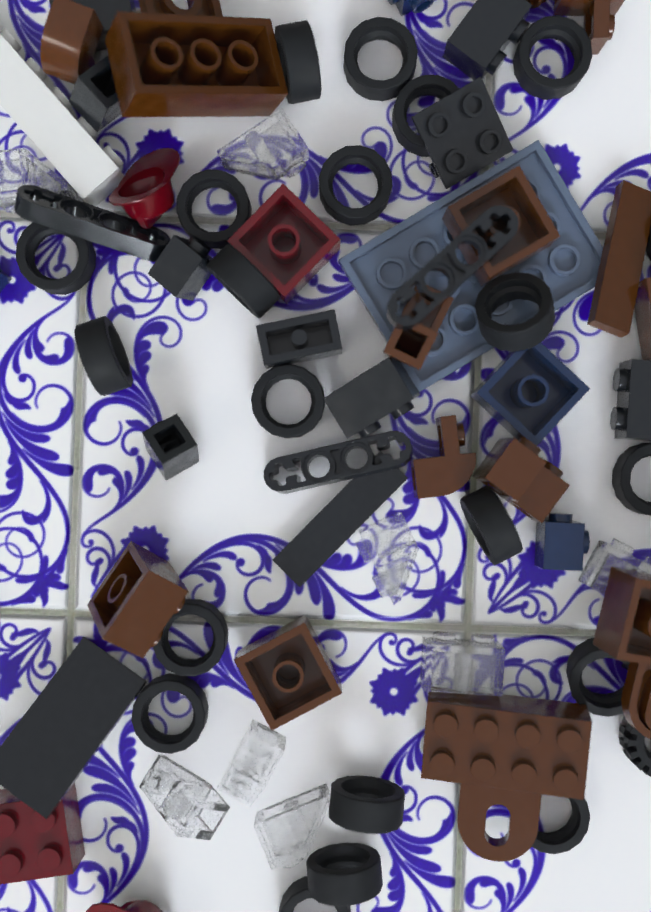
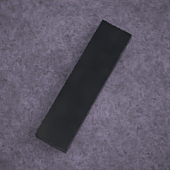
M382 451L375 456V465L382 463L379 455L384 454ZM398 468L352 479L273 558V561L301 587L408 477Z

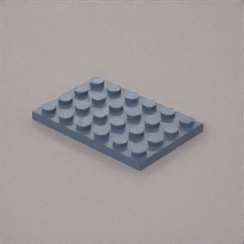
M539 140L339 259L338 263L386 343L395 328L390 324L386 315L389 299L401 286L454 240L442 220L447 207L518 165L559 232L560 237L547 249L502 275L519 272L530 273L541 278L551 289L554 311L595 287L603 246ZM457 247L456 256L458 260L468 265L459 247ZM431 271L425 277V284L443 292L447 289L448 280L442 272ZM472 275L450 295L454 299L421 369L418 371L402 363L418 392H421L494 348V346L487 343L480 333L475 303L479 292L485 285L481 287L475 275ZM516 299L507 301L497 307L491 317L492 320L500 324L515 325L524 323L534 317L539 311V306L529 300ZM399 300L397 302L399 309L396 312L398 317L401 316L406 305Z

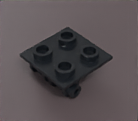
M481 77L411 117L433 162L429 164L430 171L435 178L440 177L445 189L513 151V147Z

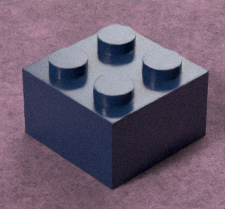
M539 343L530 349L516 352L511 351L470 396L514 438L519 440L520 437H524L537 446L590 388L548 348Z

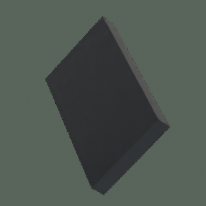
M83 637L0 746V785L48 819L147 681L86 637Z

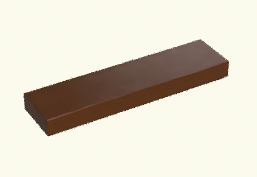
M625 180L619 183L615 189L587 325L621 338L630 333L651 227V192Z

